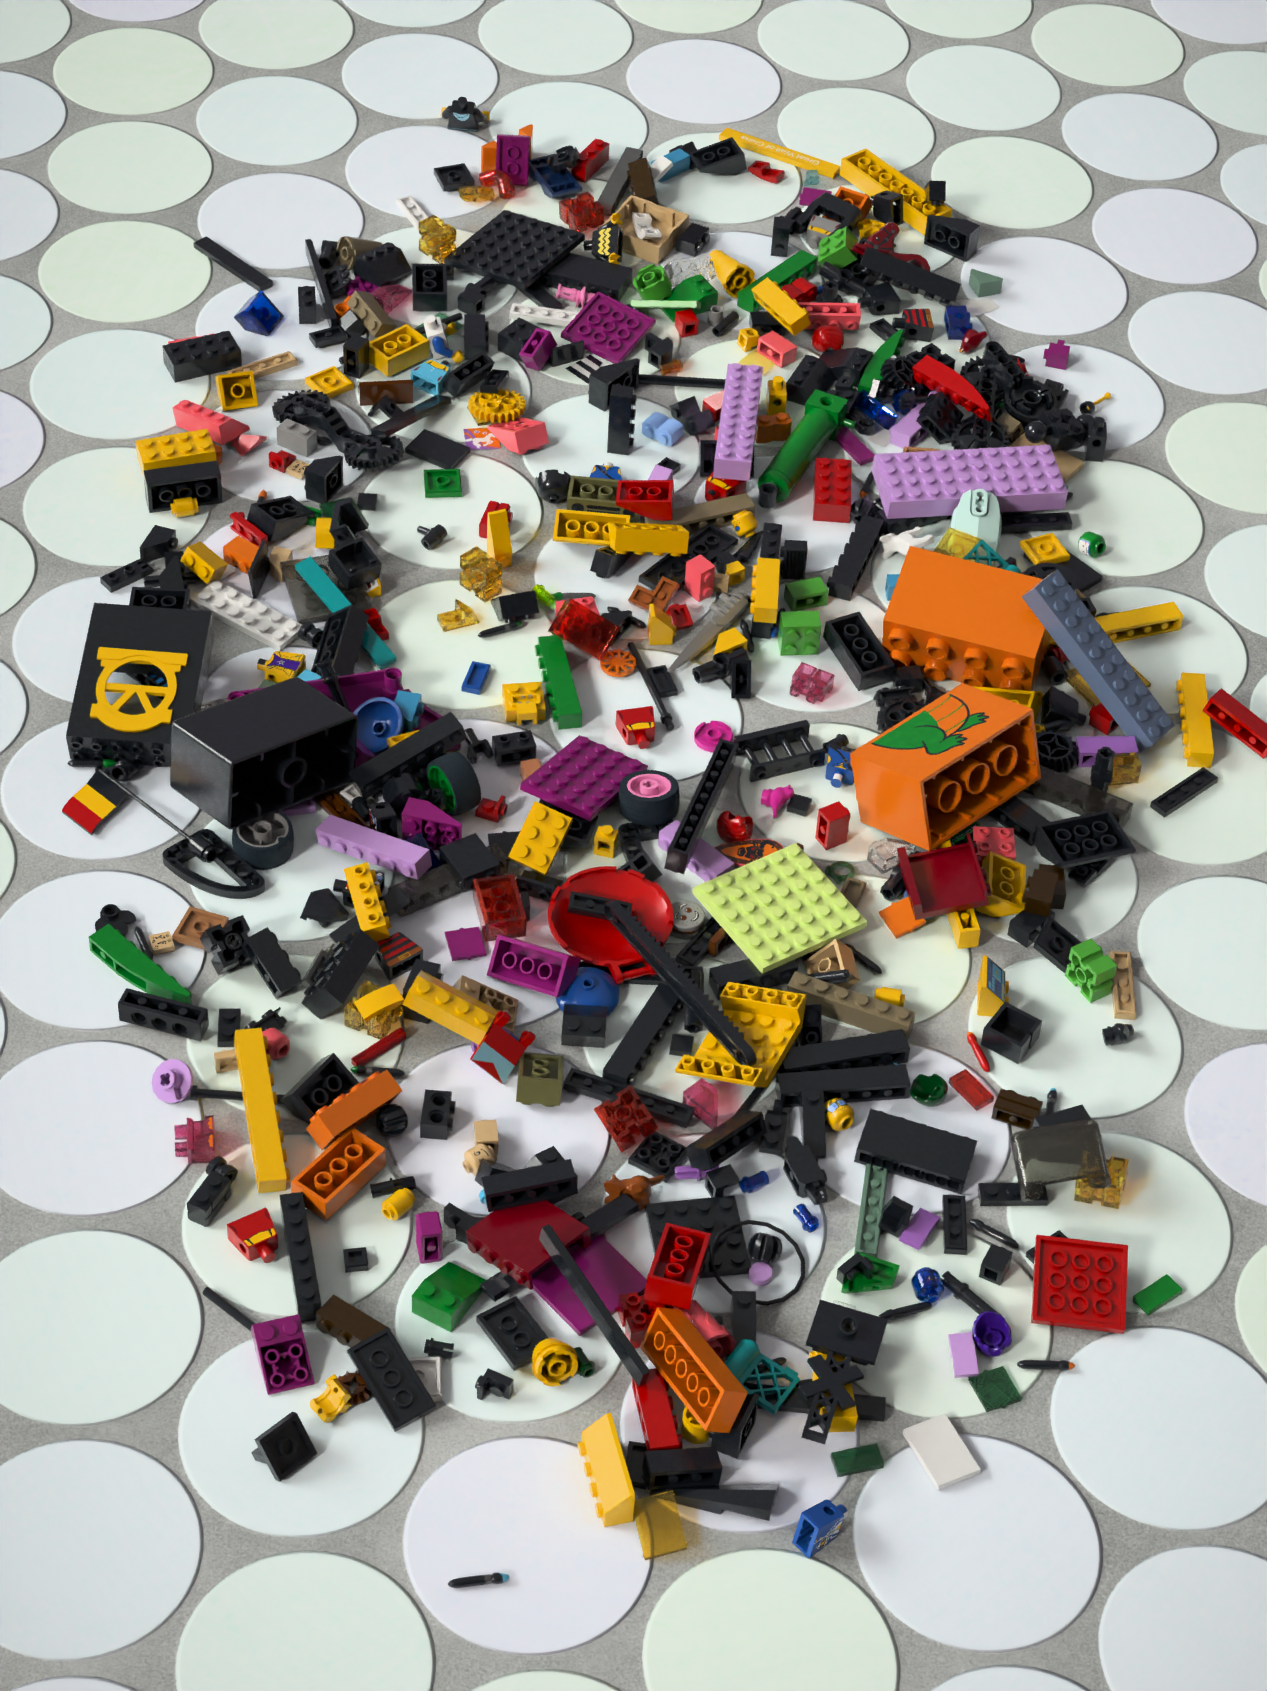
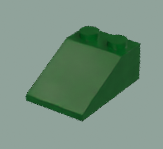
M699 274L683 280L671 290L672 294L670 297L662 299L666 301L701 302V309H692L695 315L710 311L712 306L717 305L718 291ZM688 309L661 310L672 322H675V312Z
M447 1262L425 1278L412 1294V1313L452 1332L483 1292L480 1284L486 1280L451 1262Z

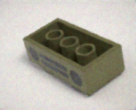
M571 475L567 496V510L630 515L631 523H640L641 516L616 506L618 480Z

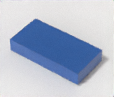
M472 661L461 686V691L480 695L490 673L491 665Z

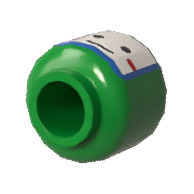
M1085 532L1078 540L1079 551L1084 555L1096 558L1103 554L1106 549L1105 539L1094 532Z

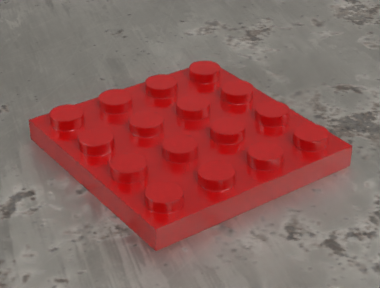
M1036 1235L1031 1323L1124 1334L1128 1245Z

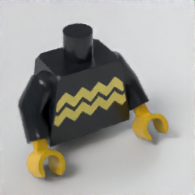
M612 214L609 222L598 228V230L593 231L592 240L584 241V250H592V255L597 260L619 265V262H622L623 230L617 225L623 224V221L619 220L622 215Z

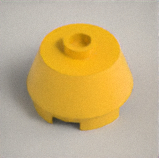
M547 1338L536 1345L532 1354V1371L539 1381L547 1386L554 1387L560 1386V1382L566 1380L570 1375L571 1377L575 1375L578 1369L577 1353L572 1346L557 1338Z

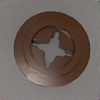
M357 1370L355 1373L347 1371L345 1375L338 1377L341 1385L351 1396L347 1403L358 1405L367 1401L372 1395ZM356 1382L357 1387L355 1388V1390H353V1393H351L350 1386H352V1383Z

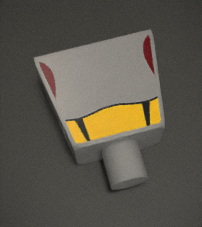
M813 215L807 228L806 243L812 249L819 247V242L823 238L831 236L841 223Z

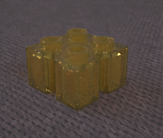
M435 215L419 222V234L421 235L419 251L427 256L432 255L434 261L444 264V258L456 250V244L454 243L456 241V229L449 224H445L443 220Z
M477 546L460 555V568L463 569L460 573V585L469 592L473 590L475 596L484 603L502 593V580L500 578L502 576V564L493 557L489 558L487 552Z
M364 980L357 990V998L352 997L344 1008V1025L359 1032L362 1029H366L367 1035L381 1040L391 1030V1022L396 1023L403 1013V1005L400 1004L388 1013L384 1010L366 1022L354 1002L379 989L380 985Z
M1084 1151L1081 1168L1076 1178L1074 1201L1092 1204L1093 1200L1100 1201L1101 1206L1119 1209L1122 1192L1127 1181L1129 1159L1111 1156L1110 1160L1103 1159L1102 1154Z

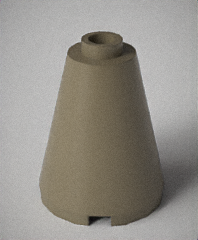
M350 236L341 237L337 243V251H340V257H337L340 265H348L347 270L355 269L356 256L383 244L378 241Z

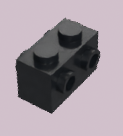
M531 730L492 736V751L497 767L518 764L520 761L536 758L537 746Z

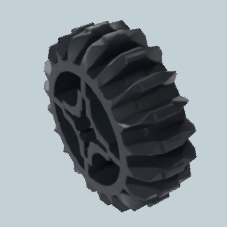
M898 354L887 359L880 369V375L883 377L882 380L890 382L889 388L896 389V395L900 399L903 398L905 393L914 392L916 396L921 392L924 384L918 383L914 379L912 367L915 363L913 364L911 359L907 360L905 356L901 357Z
M1042 730L1041 733L1036 732L1040 771L1062 775L1063 772L1068 773L1070 769H1073L1078 760V747L1076 742L1072 741V737H1066L1065 733L1060 734L1058 730L1056 732L1051 730L1048 732Z

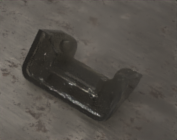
M1085 1119L1019 1131L1010 1138L1014 1168L1022 1202L1040 1198L1043 1194V1185L1087 1178L1089 1186L1095 1189L1112 1187L1100 1127L1095 1120Z

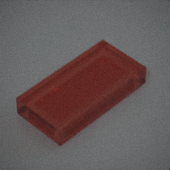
M966 1069L949 1078L948 1083L976 1111L993 1102L994 1096Z

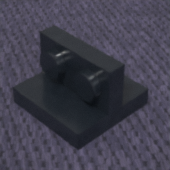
M296 1412L289 1413L254 1439L258 1448L251 1452L255 1461L268 1465L276 1481H282L317 1454Z

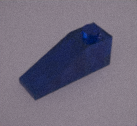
M862 389L860 392L861 398L856 407L877 424L889 430L895 424L898 415L876 398L870 397L869 393Z

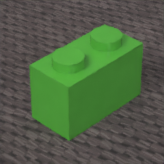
M821 577L785 583L784 599L791 611L827 605L828 589Z

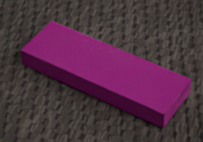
M847 427L842 428L836 436V442L860 466L873 462L874 454Z

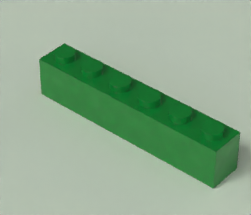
M800 250L738 292L737 306L749 313L761 310L763 307L755 301L752 288L767 277L772 282L775 281L780 289L787 284H792V282L800 277L806 279L816 272L817 257L804 250Z
M561 634L538 637V645L534 646L535 656H539L538 667L542 669V682H546L545 693L546 696L549 695V708L553 709V722L557 723L558 730L582 727V710Z

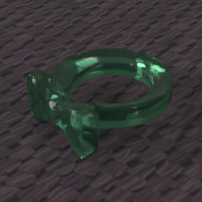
M845 861L834 862L831 867L828 865L825 869V874L831 876L837 884L845 881L847 877L853 878L855 872L854 867ZM838 866H844L850 870V873L839 875L834 872V869Z

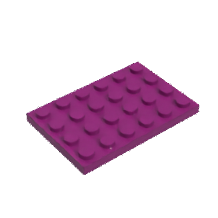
M579 735L521 783L520 790L591 821L619 797L620 782L625 776L636 771L647 770L648 765Z

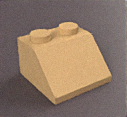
M834 939L804 961L807 974L849 970V974H851L849 981L835 983L834 985L849 989L860 981L852 949L838 939Z

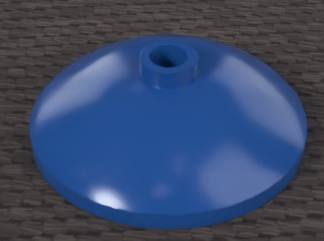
M385 697L369 699L362 703L353 713L358 717L357 737L373 754L389 749L387 739L402 733L404 725L403 713L400 707L391 699Z
M580 967L574 981L559 998L556 997V1002L562 1012L564 1011V1004L607 1007L608 1016L617 1007L620 992L614 978L607 972L594 967Z

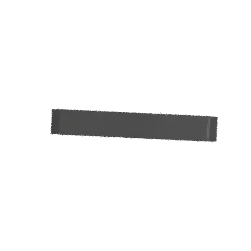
M626 147L597 201L595 210L597 214L611 216L615 213L632 181L629 180L627 174L629 170L628 163L642 159L643 150Z

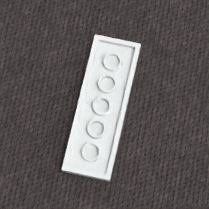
M216 579L191 598V605L202 611L212 612L213 617L280 652L298 637V631L302 626L300 623Z

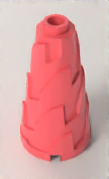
M692 1300L689 1310H680L724 1363L723 1357L726 1353L729 1356L735 1349L734 1338L696 1300ZM669 1305L670 1309H679Z

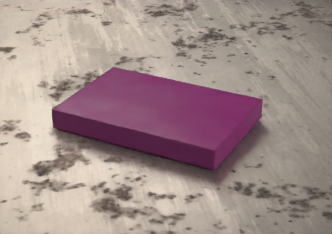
M497 134L495 184L528 185L530 136Z

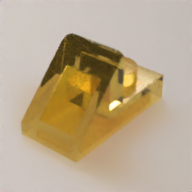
M455 599V610L437 614V621L443 632L479 624V619L474 610Z

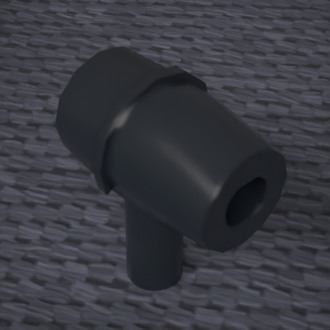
M440 524L431 529L423 526H418L417 528L418 533L425 535L421 543L427 550L441 543L447 536L446 529Z

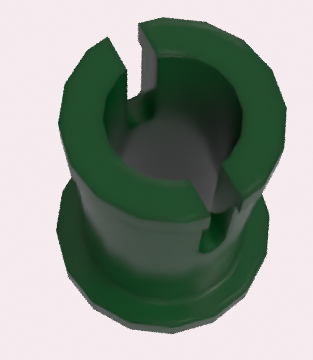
M581 1347L574 1348L577 1353L578 1374L584 1378L590 1377L595 1372L594 1362L589 1361Z

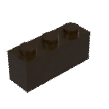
M647 157L628 163L629 170L627 174L629 180H632L630 187L632 193L635 192L633 196L659 205Z
M334 1294L316 1312V1327L322 1333L331 1335L340 1344L347 1345L350 1348L387 1328L384 1324Z

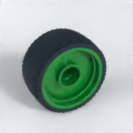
M459 752L448 753L428 764L426 775L429 788H439L445 791L447 801L444 812L446 814L456 816L480 804L481 788L473 767L463 754Z

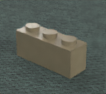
M355 290L347 302V305L373 337L378 338L396 328L397 325L370 292Z

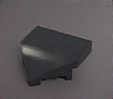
M325 888L310 893L300 918L303 920H307V918L309 920L313 919L318 921L321 927L325 928L327 922L347 921L350 914L331 890Z

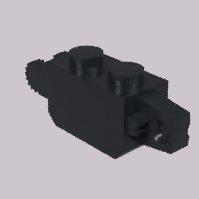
M788 1137L786 1139L787 1147H785L783 1170L796 1195L802 1198L809 1197L814 1205L827 1202L828 1196L824 1187L825 1182H827V1176L825 1171L820 1169L816 1154L811 1152L808 1145L803 1146L798 1137Z

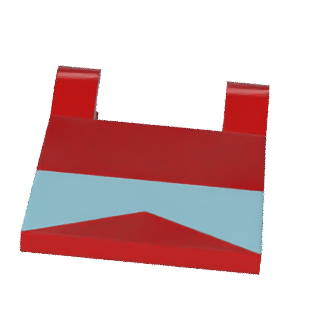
M499 1011L496 1014L492 1026L470 1058L472 1062L501 1084H504L526 1048L536 1038L534 1033L523 1031L518 1042L504 1031L502 1027L510 1020L511 1016L503 1011Z

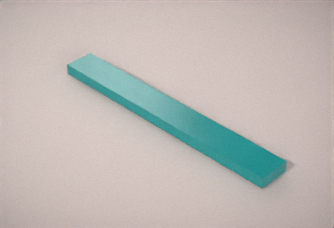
M311 556L295 564L296 571L332 613L351 605ZM367 623L368 626L364 632L361 648L377 667L382 670L396 662V656Z

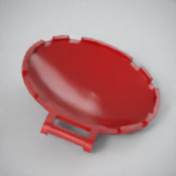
M616 866L589 868L568 877L567 881L561 887L558 886L551 896L548 907V925L553 937L564 950L575 957L581 958L582 961L600 966H608L617 985L622 984L625 980L645 975H657L608 920L569 913L567 910L571 891L632 903V916H637V921H641L642 926L647 927L646 932L650 931L651 937H656V942H660L661 947H663L671 934L674 920L672 904L667 894L656 882L652 883L640 872L631 869L629 871L618 870ZM639 962H644L646 966L622 973L619 968Z

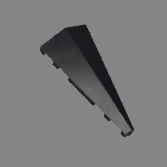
M779 1484L715 1485L650 1490V1497L720 1515L722 1510L769 1521Z

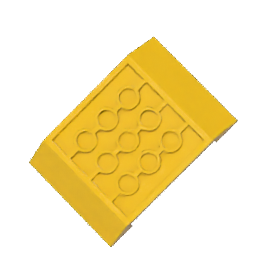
M728 982L720 994L724 1016H728L729 1021L734 1022V1027H738L739 1032L744 1033V1040L752 1047L756 1054V1064L752 1066L740 1065L719 1041L708 1032L694 1056L683 1055L675 1068V1072L752 1087H768L802 1029L806 994Z

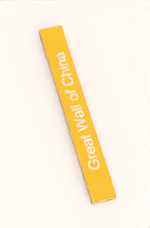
M727 127L719 135V140L721 141L733 137L741 148L832 179L840 172L841 166Z

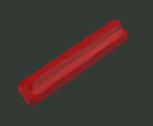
M402 1028L396 1029L352 1057V1065L354 1067L364 1066L406 1039V1032Z

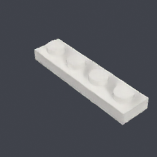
M513 303L509 319L520 317L534 323L567 327L579 312Z

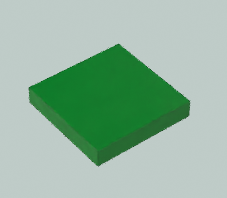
M460 469L424 470L425 498L462 497Z

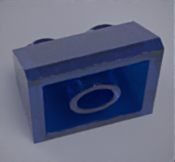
M261 290L247 300L234 318L244 330L269 336L284 318V315Z

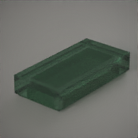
M877 1443L832 1452L830 1456L837 1477L884 1468V1461Z

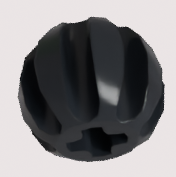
M863 498L853 502L850 519L854 521V524L860 521L863 515L876 517L875 505L870 500Z
M386 1104L376 1113V1125L384 1136L395 1137L406 1130L408 1117L402 1106Z
M759 1232L751 1237L748 1243V1252L753 1260L772 1264L780 1258L782 1243L775 1235Z

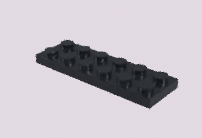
M708 523L689 538L687 554H681V556L667 554L639 575L638 582L654 590L662 576L679 583L680 589L685 585L687 561L701 554L713 564L716 562L717 554L723 551L729 552L738 545V539Z

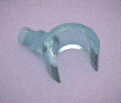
M817 170L806 172L803 186L819 184Z

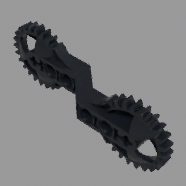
M976 356V360L970 358V362H965V366H962L960 375L973 385L990 408L992 421L989 422L981 419L973 413L969 418L962 420L961 425L957 424V427L953 429L951 446L954 447L953 450L968 449L970 446L971 449L1009 447L1010 441L1007 430H1003L1004 426L996 420L993 413L995 404L1004 399L1007 388L983 361V357L980 359V357Z
M303 389L301 392L295 391L294 394L288 393V396L283 395L282 399H277V402H274V406H272L274 418L280 423L290 419L302 425L310 424L324 430L337 449L344 453L346 463H348V466H352V469L358 468V470L364 468L365 471L368 469L374 471L375 468L381 470L383 466L388 467V464L394 465V461H400L399 458L403 457L404 449L400 438L396 439V436L384 438L371 434L365 435L351 429L337 409L331 406L329 396L327 397V394H323V391L318 392V390L311 392V389L305 392Z

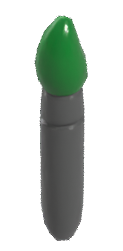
M557 592L549 595L551 599L556 601L596 597L593 593Z

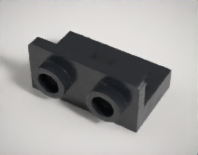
M524 870L522 875H518L516 878L515 892L520 894L521 892H528L531 897L550 902L554 891L558 886L561 887L563 885V881Z

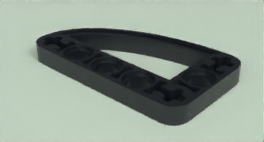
M210 829L199 830L190 835V837L203 835L216 845L217 848L223 849L222 852L218 853L214 862L240 886L225 885L212 881L184 866L183 863L196 857L189 850L184 849L189 845V840L186 838L165 849L162 853L163 864L170 871L192 886L210 894L231 899H247L256 897L265 890L264 878ZM227 860H234V861H236V862L233 863V864H227V863H225ZM241 871L248 872L245 876L238 875Z

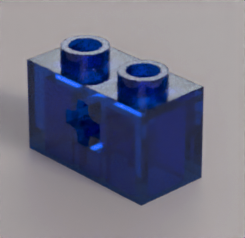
M966 305L945 306L944 323L948 340H963L965 333L972 329L970 312H967Z

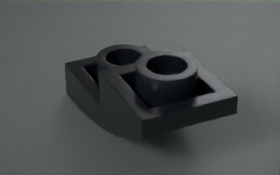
M1100 860L1077 865L1068 873V877L1085 887L1108 867V861Z

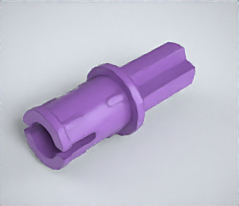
M677 1166L674 1172L677 1180L697 1179V1181H700V1179L706 1177V1172L711 1170L702 1171L698 1168H691V1166Z

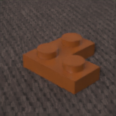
M662 576L654 591L637 584L628 601L630 604L648 612L649 604H654L665 612L680 585Z

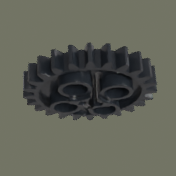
M899 696L898 701L891 698V703L886 701L885 706H881L880 711H878L876 722L878 730L882 734L930 704V702L924 704V699L917 701V697H914L913 700H910L909 696H906L904 700Z

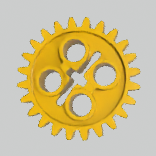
M501 388L497 394L480 393L479 390V393L474 392V395H471L469 398L468 410L470 414H474V417H479V420L485 419V422L491 420L492 423L495 421L499 423L505 421L508 423L509 419L515 421V418H520V415H524V412H526V400H524V396H521V393L515 394V390L510 392L509 388L506 390Z

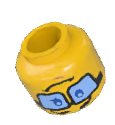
M835 1098L828 1100L824 1104L825 1122L833 1130L844 1131L852 1126L855 1115L854 1110L843 1099Z

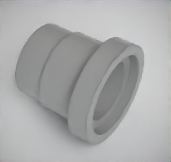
M718 305L711 307L707 320L709 325L715 327L724 319L723 308Z

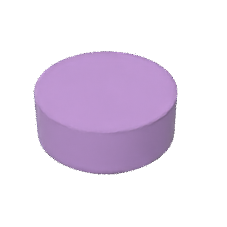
M757 1262L751 1265L749 1279L753 1284L763 1286L771 1281L772 1269L768 1264Z

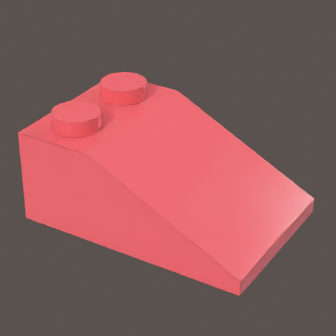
M520 417L515 418V421L509 419L508 423L502 421V423L498 422L487 426L488 430L509 451L516 452L518 455L526 454L527 450L541 449L542 445L549 443L545 422Z

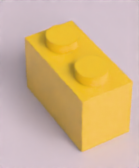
M201 541L187 546L180 560L207 584L215 579H221L228 566L224 560Z

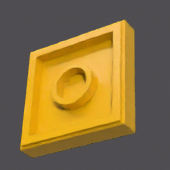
M335 366L305 378V383L313 391H323V394H327L329 399L354 389V383Z
M1053 533L1020 541L1019 546L1034 565L1040 563H1060L1070 559V554Z

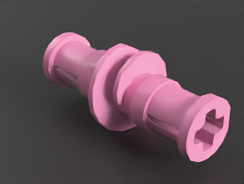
M559 284L556 299L562 298L570 302H576V307L581 303V308L583 309L595 293H587L585 286L579 291L575 288L571 289Z

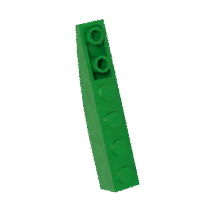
M900 329L888 338L868 362L858 385V391H860L861 395L860 400L878 403L879 398L869 396L873 379L882 380L883 377L880 375V369L884 362L893 355H900L901 348H903L905 343L903 330Z
M107 924L88 936L90 951L117 975L148 994L192 1005L191 992L186 987L183 988L173 976H169L159 964H155L145 952L142 953L136 948V945L132 941H128L118 929L115 930L111 925Z

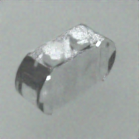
M708 255L675 259L664 266L672 287H676L686 278L701 274L707 281L712 280L716 276L713 259Z

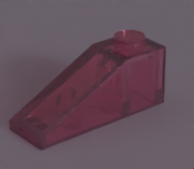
M395 284L378 287L371 295L385 312L389 314L412 293V290Z

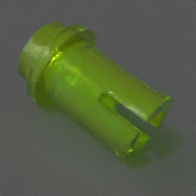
M537 584L533 587L532 591L535 590L536 598L540 599L546 606L549 607L555 602V596L545 590L543 585Z

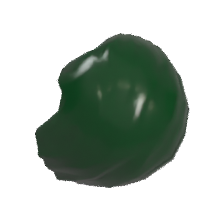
M919 1074L913 1080L910 1094L918 1103L934 1107L940 1105L947 1097L948 1085L937 1074L932 1076Z

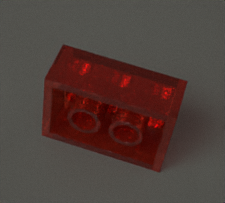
M566 598L547 632L591 658L602 661L620 627L577 601Z
M514 874L473 879V900L484 941H494L498 934L513 938L526 936L527 918Z

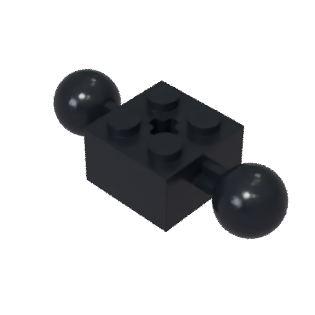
M1068 408L1043 411L1038 420L1027 424L1025 427V437L1031 443L1045 441L1047 445L1051 446L1052 451L1078 448L1087 434L1088 421L1094 420V417L1090 414H1081L1075 418Z

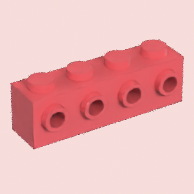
M798 302L799 306L802 309L805 308L810 315L808 317L810 325L805 329H817L823 325L838 326L842 330H859L861 319L860 303Z

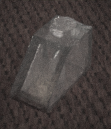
M883 838L869 845L867 860L881 874L892 870L899 863L897 848L905 847L907 855H909L911 852H915L916 845L904 840Z

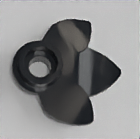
M107 904L102 908L100 918L95 922V930L98 931L109 924L115 930L118 929L125 937L128 933L127 924L134 923L136 917L131 911L120 910L114 904Z

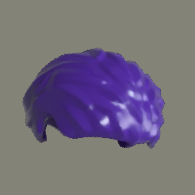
M985 1311L977 1316L972 1327V1337L976 1348L985 1356H1000L1012 1343L1010 1326L1002 1315L994 1311Z

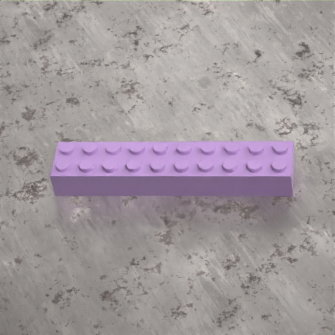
M728 363L715 451L713 478L750 481L762 385V366Z

